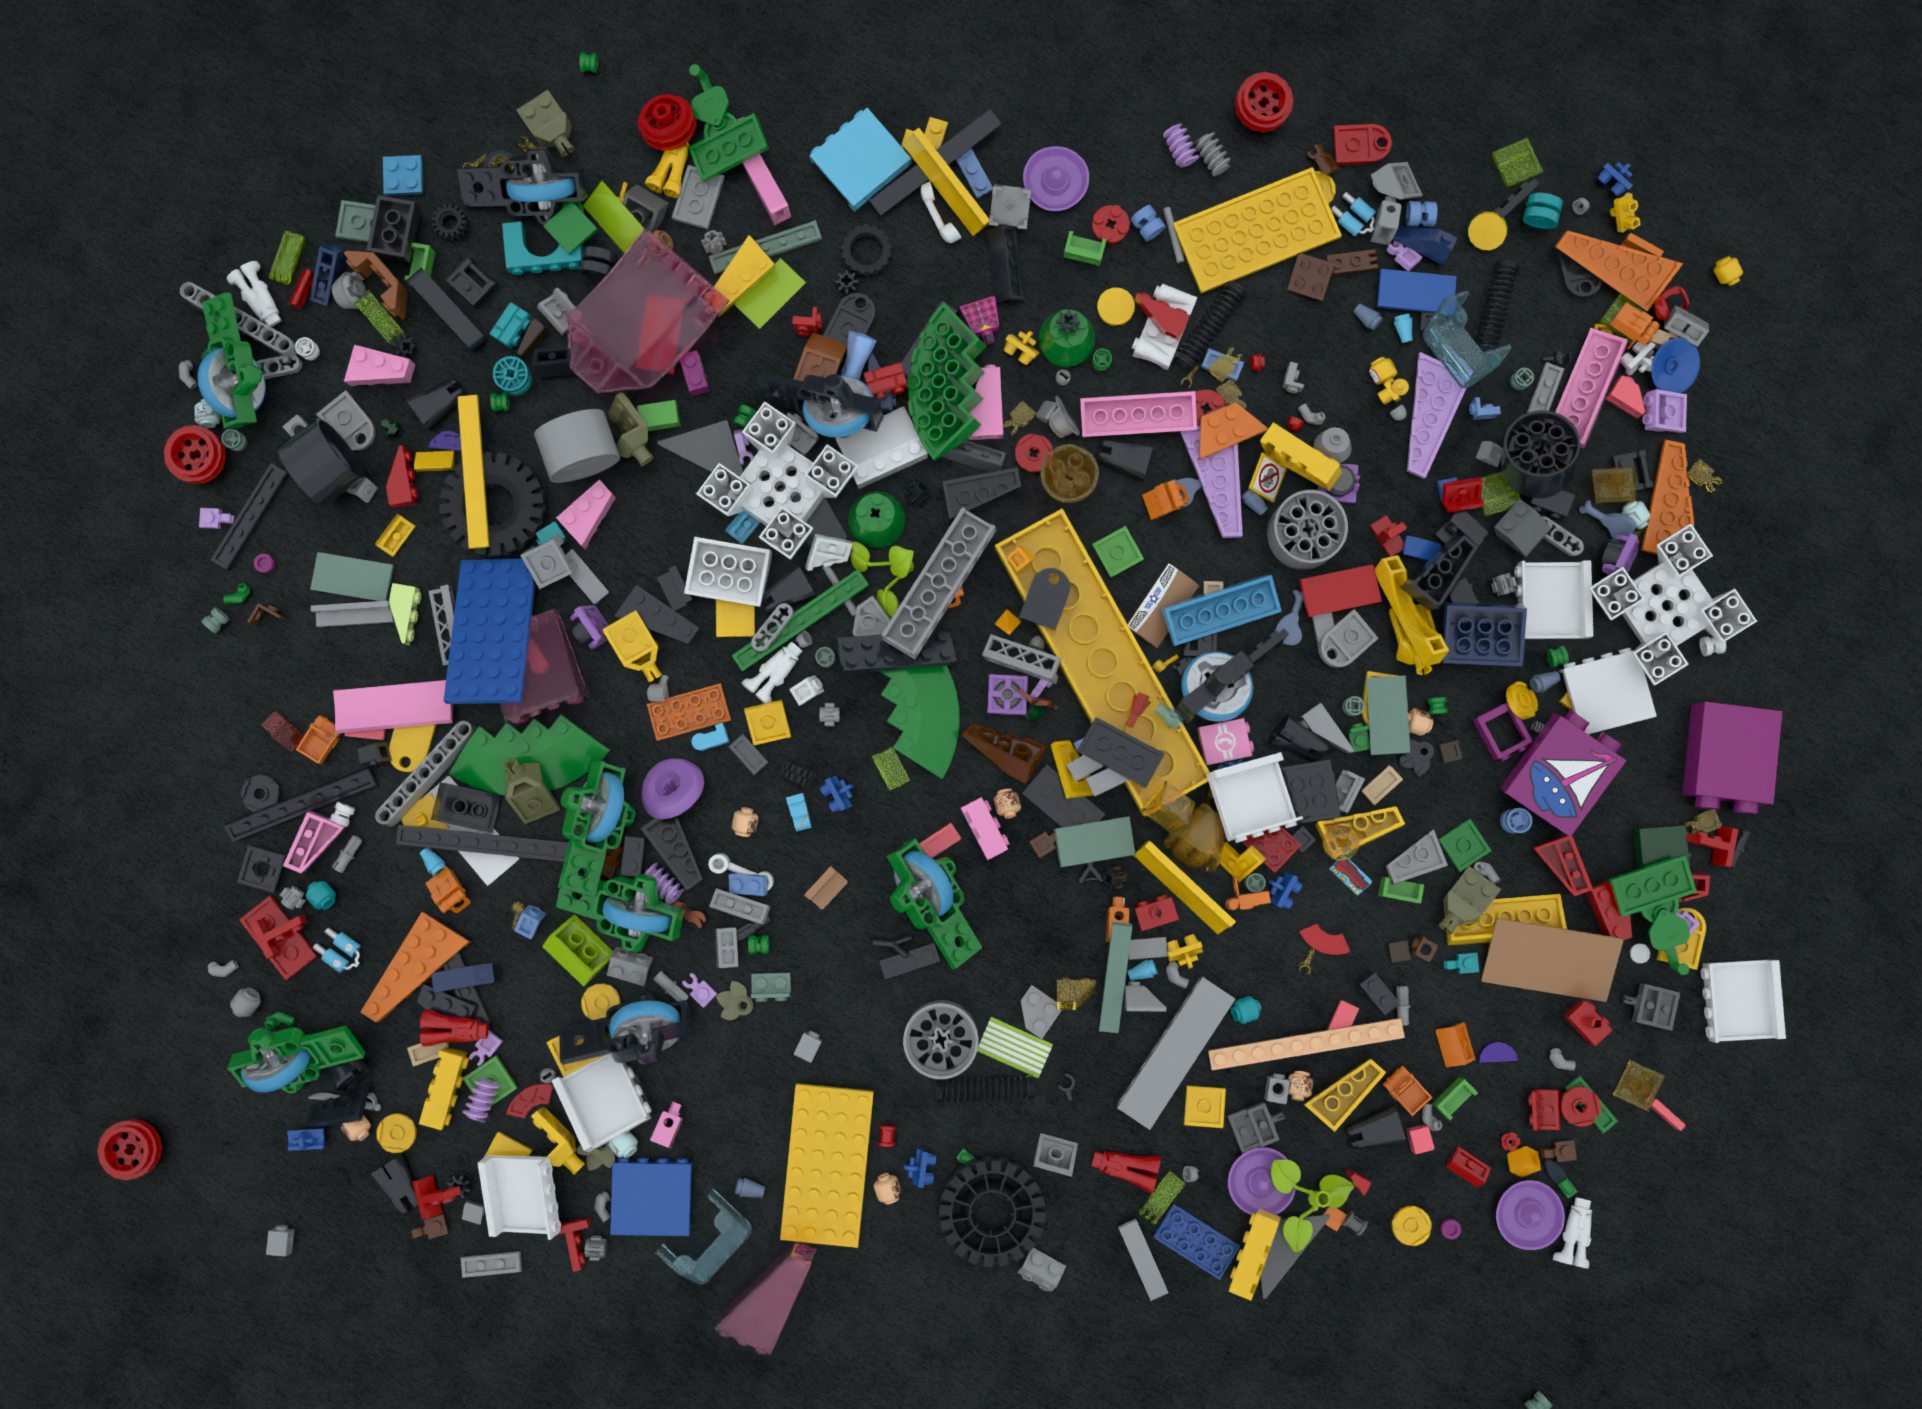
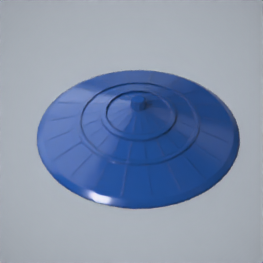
M1674 338L1659 348L1653 359L1651 369L1653 382L1659 390L1682 393L1693 384L1700 368V356L1696 346L1685 338Z

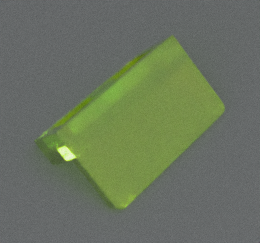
M893 747L872 756L890 791L910 781Z

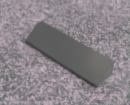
M965 440L941 457L987 472H995L1001 470L1006 453Z

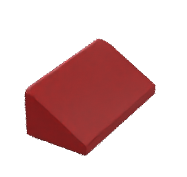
M309 269L302 271L288 303L298 309H302L313 284L314 273Z
M1459 1146L1446 1165L1448 1169L1476 1187L1485 1184L1491 1170L1489 1166Z
M1346 1168L1345 1172L1356 1190L1365 1196L1371 1185L1370 1181L1364 1176Z

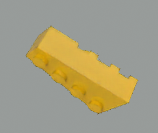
M750 235L705 299L719 317L776 267Z
M1274 422L1260 440L1266 455L1328 491L1331 490L1342 474L1338 461L1324 456L1322 452L1312 448Z
M1397 807L1319 821L1315 824L1332 859L1405 825Z
M443 1047L439 1050L438 1057L441 1060H438L433 1073L436 1077L430 1083L428 1089L430 1096L425 1100L419 1124L438 1130H443L445 1126H449L452 1117L449 1112L451 1107H455L458 1098L455 1093L457 1088L461 1087L464 1078L461 1076L463 1069L466 1070L469 1063V1058H467L468 1052L451 1047Z
M1368 1059L1305 1102L1304 1105L1335 1132L1386 1072L1373 1060Z
M1260 1208L1256 1214L1252 1213L1249 1221L1252 1227L1250 1232L1246 1231L1243 1242L1246 1244L1244 1250H1239L1236 1259L1239 1261V1264L1232 1270L1230 1278L1233 1280L1229 1292L1252 1300L1281 1219L1280 1216Z

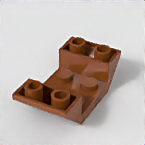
M345 251L344 254L348 258L346 262L355 272L362 273L366 278L373 272L380 276L389 288L381 295V298L384 300L383 306L394 317L398 315L403 320L406 317L408 291L374 253Z
M812 333L803 350L794 380L803 381L806 375L826 378L828 375L837 374L840 363H843L847 352V344Z

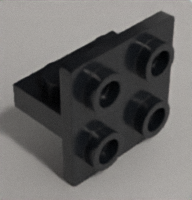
M1465 510L1455 512L1435 536L1446 544L1452 537L1465 535L1479 546L1484 541L1483 539L1488 534V531Z

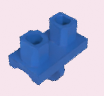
M1618 162L1615 165L1620 171L1618 173L1607 163L1602 168L1603 171L1597 179L1604 185L1611 178L1616 180L1617 183L1611 191L1616 196H1619L1633 186L1622 176L1624 174L1628 179L1632 176V173L1627 170L1631 165L1627 163L1623 166Z
M837 776L826 779V783L820 787V790L824 796L832 793L835 800L828 803L831 811H843L851 807L852 804L849 798L852 797L850 789L854 787L853 784L847 786L844 779L839 782Z
M1285 872L1283 877L1278 876L1276 882L1270 880L1268 884L1273 886L1269 892L1272 894L1270 898L1271 904L1280 908L1290 909L1293 900L1288 897L1291 891L1298 893L1303 886L1297 880L1298 877Z
M324 1128L287 1131L288 1151L325 1148Z
M916 1149L915 1158L910 1157V1163L903 1165V1169L908 1170V1177L913 1178L912 1184L917 1185L919 1188H924V1185L933 1184L934 1175L931 1172H926V1166H935L936 1155L928 1153L923 1149Z

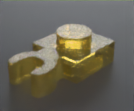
M1233 347L1228 350L1226 358L1220 355L1208 369L1221 382L1235 369L1232 363L1238 362L1242 356L1239 354L1237 357H1232Z
M1232 379L1215 389L1216 393L1223 397L1225 406L1236 402L1246 409L1245 402L1238 399L1242 394Z
M1021 401L1009 414L1012 420L1006 421L1003 428L1006 429L1009 425L1013 426L1014 429L1010 433L1013 436L1016 434L1018 426L1020 425L1024 428L1036 415V412L1025 402Z
M1701 459L1697 460L1687 472V476L1699 486L1705 483L1707 490L1712 493L1716 491V488L1712 486L1713 482L1717 485L1723 483L1720 478L1712 476L1714 470Z
M1710 809L1694 816L1696 822L1688 821L1684 823L1686 827L1690 825L1693 827V831L1689 834L1694 835L1699 830L1708 833L1722 827L1715 809Z

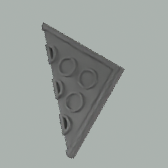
M727 420L657 442L659 446L707 471L713 472L720 463L739 477L744 472Z
M1329 1214L1310 1215L1303 1218V1220L1311 1222L1313 1232L1308 1244L1297 1253L1292 1251L1283 1236V1224L1288 1218L1280 1219L1260 1277L1263 1299L1268 1297L1330 1218Z

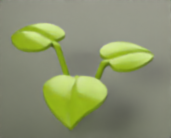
M853 541L850 558L856 570L865 572L868 566L891 565V572L893 575H897V578L885 587V591L882 589L878 590L876 597L878 604L891 620L899 608L896 596L889 589L897 581L906 577L908 573L914 570L912 562L914 551L900 546H893L889 550L890 562L872 563L869 562L870 554L867 548L861 543Z
M1274 1160L1270 1171L1274 1187L1284 1194L1290 1193L1293 1187L1308 1193L1309 1203L1313 1206L1301 1214L1299 1218L1295 1216L1289 1217L1283 1224L1282 1232L1284 1239L1293 1252L1301 1251L1308 1244L1312 1236V1224L1309 1220H1303V1218L1313 1211H1317L1318 1207L1338 1208L1342 1206L1353 1190L1354 1185L1343 1177L1327 1175L1319 1183L1321 1191L1308 1190L1296 1185L1301 1178V1172L1296 1163L1291 1160Z

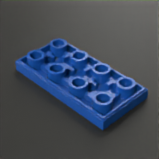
M1381 269L1377 308L1452 315L1454 313L1457 276Z
M1174 1203L1153 1235V1238L1219 1280L1240 1248L1239 1244Z

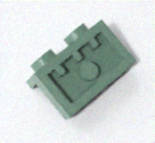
M791 973L751 974V998H756V1002L767 1001V998H775V1001H787V997L791 996Z

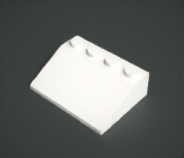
M904 406L884 415V419L877 432L861 429L847 438L835 437L843 456L859 466L852 475L858 489L928 458L927 452L920 442L921 440Z
M694 537L684 594L760 607L769 574L772 552L768 549Z

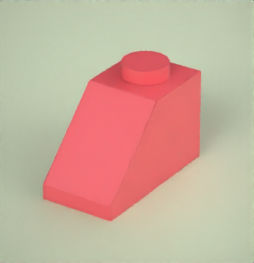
M1622 375L1615 381L1605 399L1635 418H1639L1645 412L1639 385L1634 383L1635 381L1631 377Z

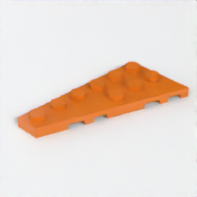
M1566 231L1555 245L1558 250L1645 311L1649 310L1683 264L1571 231Z
M1670 440L1663 441L1649 507L1651 516L1647 521L1648 525L1645 526L1640 551L1657 555V544L1689 524H1692L1694 527L1692 501L1688 488L1690 484L1686 471L1685 444Z
M421 912L361 1010V1013L375 1022H380L402 1000L409 997L417 987H420L432 977L431 973L440 970L448 960L455 957L471 941L427 913Z

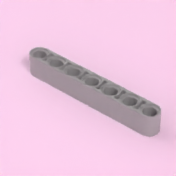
M191 282L184 283L180 288L181 296L201 310H203L202 302L215 297V295ZM234 307L236 320L242 317L241 321L237 323L240 332L284 357L292 358L297 355L295 343L290 338ZM258 326L257 330L252 332L253 328ZM273 335V339L268 341V338ZM289 344V348L284 350V347Z
M467 721L458 722L377 810L375 814L377 822L389 827L395 826L459 757L465 745L477 730L476 726ZM469 727V732L464 735L465 728ZM456 741V746L451 749V744ZM443 756L442 761L438 764V758ZM427 770H429L430 773L428 777L425 778L424 774ZM416 784L415 791L411 792L412 786ZM400 799H403V803L399 807L398 802ZM387 813H389L390 817L387 821H385V816Z

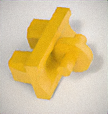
M1626 193L1625 196L1615 199L1614 208L1610 210V215L1616 217L1617 229L1621 233L1640 226V218L1635 217L1634 213L1638 208V202L1633 200L1632 193Z
M1020 331L1018 337L1023 339V341L1012 334L1008 335L1005 339L1007 343L1004 351L1013 355L1016 349L1019 348L1023 353L1018 360L1025 365H1028L1040 353L1027 344L1029 343L1032 346L1036 344V341L1031 338L1033 335L1031 331L1027 335Z
M1397 379L1393 384L1389 381L1384 384L1386 388L1377 394L1384 404L1389 403L1393 399L1395 402L1401 400L1399 396L1405 395L1408 392L1409 385L1404 379Z
M1194 934L1184 938L1185 947L1180 948L1177 940L1167 943L1169 962L1178 961L1180 966L1187 964L1189 969L1193 968L1192 962L1198 960L1196 954L1203 952V946L1201 942H1198Z

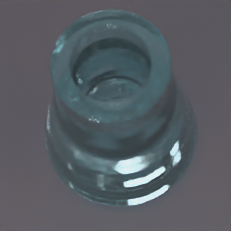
M1162 703L1154 711L1169 729L1176 730L1184 720V717L1181 716L1182 713Z

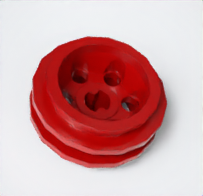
M1268 72L1256 73L1247 78L1239 88L1235 99L1236 113L1241 122L1251 130L1259 132L1273 131L1281 126L1291 113L1293 106L1292 91L1286 81L1278 75ZM1249 93H1253L1255 97L1253 99L1249 98ZM1276 107L1279 112L1274 113L1272 108Z
M664 94L656 96L647 102L640 113L638 126L649 146L658 150L671 151L679 149L691 139L696 128V117L687 100L679 96Z
M191 425L176 430L170 436L164 449V459L169 471L178 479L192 484H201L216 478L222 471L226 460V452L221 439L207 428ZM204 439L206 444L201 446L200 441ZM182 452L185 454L183 459H181ZM191 464L192 469L186 470V466Z
M130 1119L115 1123L108 1128L100 1138L97 1152L99 1162L105 1172L117 1179L130 1180L144 1176L154 1169L160 1160L162 1145L160 1136L153 1126L142 1120ZM124 1132L129 1135L127 1139L123 1138ZM117 1144L119 1145V1150H118V1151H116V1145H117ZM119 1158H124L125 1163H123ZM135 1159L139 1161L137 1166L133 1164Z

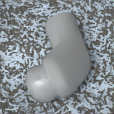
M186 360L179 364V377L190 389H194L198 383L190 376L189 371L193 369V364L191 361Z
M1303 404L1298 408L1306 423L1320 425L1325 420L1324 413L1311 412L1307 404Z
M1476 862L1473 869L1479 874L1487 876L1493 884L1500 881L1499 876L1490 864L1484 862Z
M234 960L225 966L211 962L208 965V973L212 976L226 977L239 968Z
M1170 962L1166 967L1169 981L1186 988L1189 980L1179 975V965L1176 962Z
M1553 1048L1550 1051V1060L1556 1068L1575 1070V1061L1565 1060L1560 1049Z
M1426 1103L1422 1108V1122L1429 1126L1430 1130L1438 1131L1442 1128V1123L1432 1115L1433 1104Z
M605 1191L596 1196L594 1206L603 1222L611 1217L606 1209V1202L610 1200V1195Z

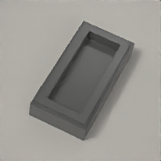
M744 734L729 746L753 775H756L769 763Z

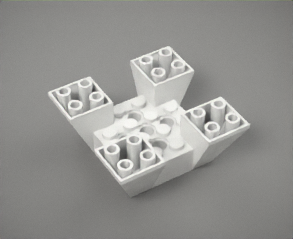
M764 402L742 431L744 436L758 450L753 460L740 477L719 463L696 494L727 516L744 511L749 513V515L766 526L759 538L791 560L813 530V527L806 522L822 499L836 498L859 466L829 445L825 446L814 463L790 447L796 423ZM790 471H797L796 475L788 476ZM765 475L770 476L769 480L767 481L761 480L762 477ZM779 486L786 487L782 492L776 491ZM794 497H801L799 502H792ZM768 501H774L773 506H765Z
M1692 524L1687 525L1657 544L1659 564L1632 580L1624 567H1621L1589 588L1610 621L1622 614L1641 642L1634 650L1633 655L1654 686L1688 665L1677 645L1704 629L1723 643L1757 622L1736 589L1712 599L1693 572V568L1713 555ZM1654 584L1659 587L1657 595L1651 592V587ZM1681 590H1684L1687 594L1685 600L1679 598ZM1665 600L1670 604L1668 611L1662 608V603ZM1647 611L1653 614V619L1650 622L1645 618ZM1676 616L1681 621L1678 627L1673 625V619Z

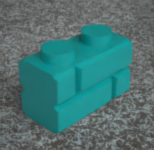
M510 302L489 334L500 343L512 349L514 346L519 345L522 339L521 334L524 330L527 331L532 317Z

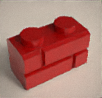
M901 362L864 373L866 385L875 398H884L886 393L890 392L898 394L903 392L904 388H907Z

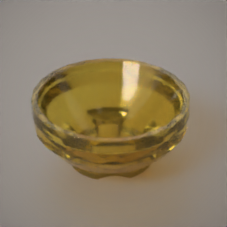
M1337 825L1325 833L1323 847L1331 858L1343 861L1355 855L1359 847V839L1355 831L1350 827ZM1345 836L1348 839L1347 846L1340 847L1337 844V838Z

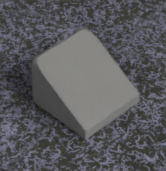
M1045 401L1037 412L1036 417L1048 423L1051 414L1058 407L1057 403Z
M1483 441L1476 458L1498 467L1502 458L1503 448L1492 441Z
M467 1200L464 1205L462 1219L481 1225L485 1213L484 1204Z

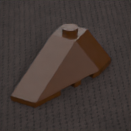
M973 723L962 735L1005 773L1025 784L1035 773L1047 749V746L1031 738L1012 737V733L1007 732L1006 735L996 733L992 728Z

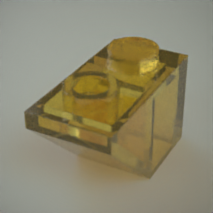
M1069 978L1057 980L1056 1010H1076L1095 993L1096 980L1087 978L1081 980H1071Z

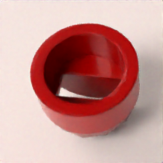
M1290 416L1287 425L1290 430L1298 431L1302 428L1304 421Z

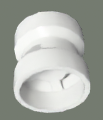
M303 337L298 339L295 344L296 352L306 360H314L318 357L319 347L311 339Z
M1702 637L1700 639L1701 653L1704 656L1712 655L1715 652L1717 654L1725 653L1726 642L1722 643L1715 637Z
M337 802L335 805L336 810L331 814L329 820L348 827L350 815L354 814L355 808Z

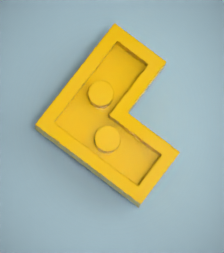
M930 117L924 135L937 150L942 145L948 122ZM906 129L901 145L904 150L906 149L903 145L914 131Z
M1227 842L1212 854L1232 876H1236L1238 882L1242 881L1266 859L1252 845L1239 855Z

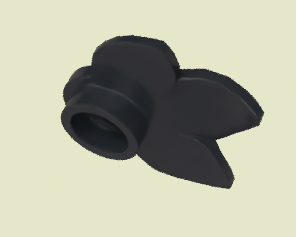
M1410 739L1411 753H1403L1398 765L1403 768H1414L1416 776H1421L1430 767L1429 759L1434 754V748L1429 742H1417L1414 739ZM1426 748L1428 753L1423 755L1420 750Z

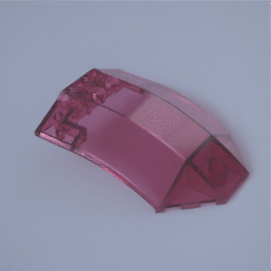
M644 228L601 283L568 315L566 314L569 334H567L568 348L570 349L571 356L570 369L597 393L651 388L694 346L728 304L729 300L681 256Z

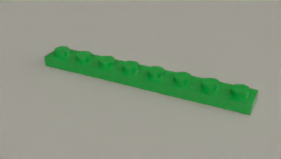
M857 569L794 612L791 621L768 650L759 652L752 647V643H749L733 654V659L742 672L746 671L867 588L869 584ZM775 625L768 631L770 633H775L778 629V625ZM764 633L765 637L762 640L758 639L756 641L758 643L757 647H764L765 643L763 641L766 637L770 640L771 636Z

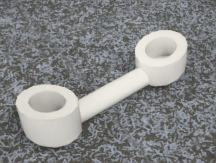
M930 181L921 186L922 199L942 238L948 243L961 239L959 232L951 223L944 225L933 203L935 198Z
M717 853L709 860V868L714 873H723L728 869L735 873L767 875V891L774 884V878L771 873L762 871L757 874L733 864L724 853Z

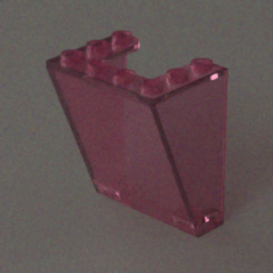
M556 609L531 618L522 703H500L504 720L512 724L526 723L530 721L529 717L542 714L541 710L548 708L550 711L559 708L560 703L567 702V704L576 705L584 702V698L589 697L559 611Z
M796 1241L725 1309L715 1329L719 1331L718 1334L725 1338H735L737 1343L747 1347L750 1345L755 1348L756 1352L762 1355H766V1353L771 1355L811 1266L816 1249Z

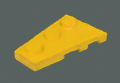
M1070 740L1052 743L1051 748L1066 799L1093 796L1086 781L1091 775L1089 774L1079 781H1075L1067 767V764L1079 758Z

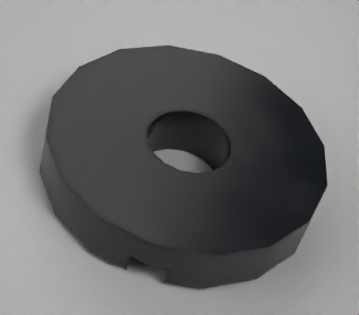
M256 775L245 781L241 790V799L245 807L252 812L279 802L281 797V790L277 781L266 775ZM261 788L265 791L263 799H259L256 795L257 791Z

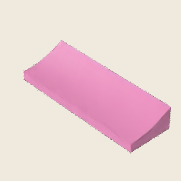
M1590 328L1556 409V413L1569 419L1576 427L1580 436V448L1582 449L1585 448L1628 343V339Z
M1195 391L1080 398L1082 437L1197 430Z
M446 680L333 691L335 731L337 733L453 723V704H446L443 701Z

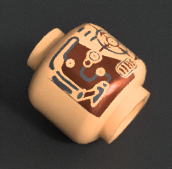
M1417 708L1411 709L1408 712L1410 733L1420 736L1429 733L1433 726V719L1430 713Z
M1012 789L1000 790L994 797L997 814L1005 816L1006 819L1015 817L1016 813L1021 809L1018 794L1012 791Z
M742 807V810L734 812L732 829L735 831V834L750 837V834L755 833L758 815L753 813V809Z
M1294 1071L1293 1074H1290L1288 1077L1290 1081L1288 1094L1292 1095V1099L1304 1101V1098L1310 1097L1313 1088V1079L1310 1077V1074L1303 1071Z
M364 1115L362 1121L341 1124V1130L351 1141L364 1140L369 1135L368 1131L371 1127L370 1122Z
M884 1173L879 1175L878 1180L874 1183V1189L880 1202L892 1204L899 1200L902 1190L896 1176Z

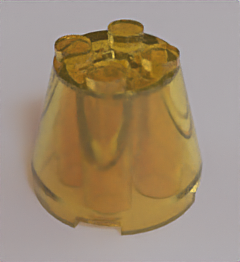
M1073 444L1058 446L1048 453L1042 463L1040 477L1045 491L1052 498L1064 503H1075L1087 498L1093 492L1098 481L1099 469L1095 458L1089 451Z
M1207 804L1195 807L1168 834L1164 846L1173 851L1172 856L1190 868L1195 870L1198 867L1204 868L1208 873L1216 871L1220 864L1226 838L1219 814L1213 811Z

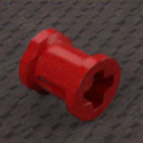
M879 1125L881 1132L878 1146L894 1147L893 1139L896 1126Z

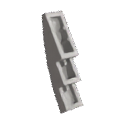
M1134 1219L1118 1226L1150 1300L1152 1301L1167 1294L1168 1290L1137 1220Z

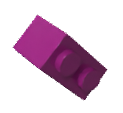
M695 350L678 355L690 394L695 396L709 392L710 388L698 351Z

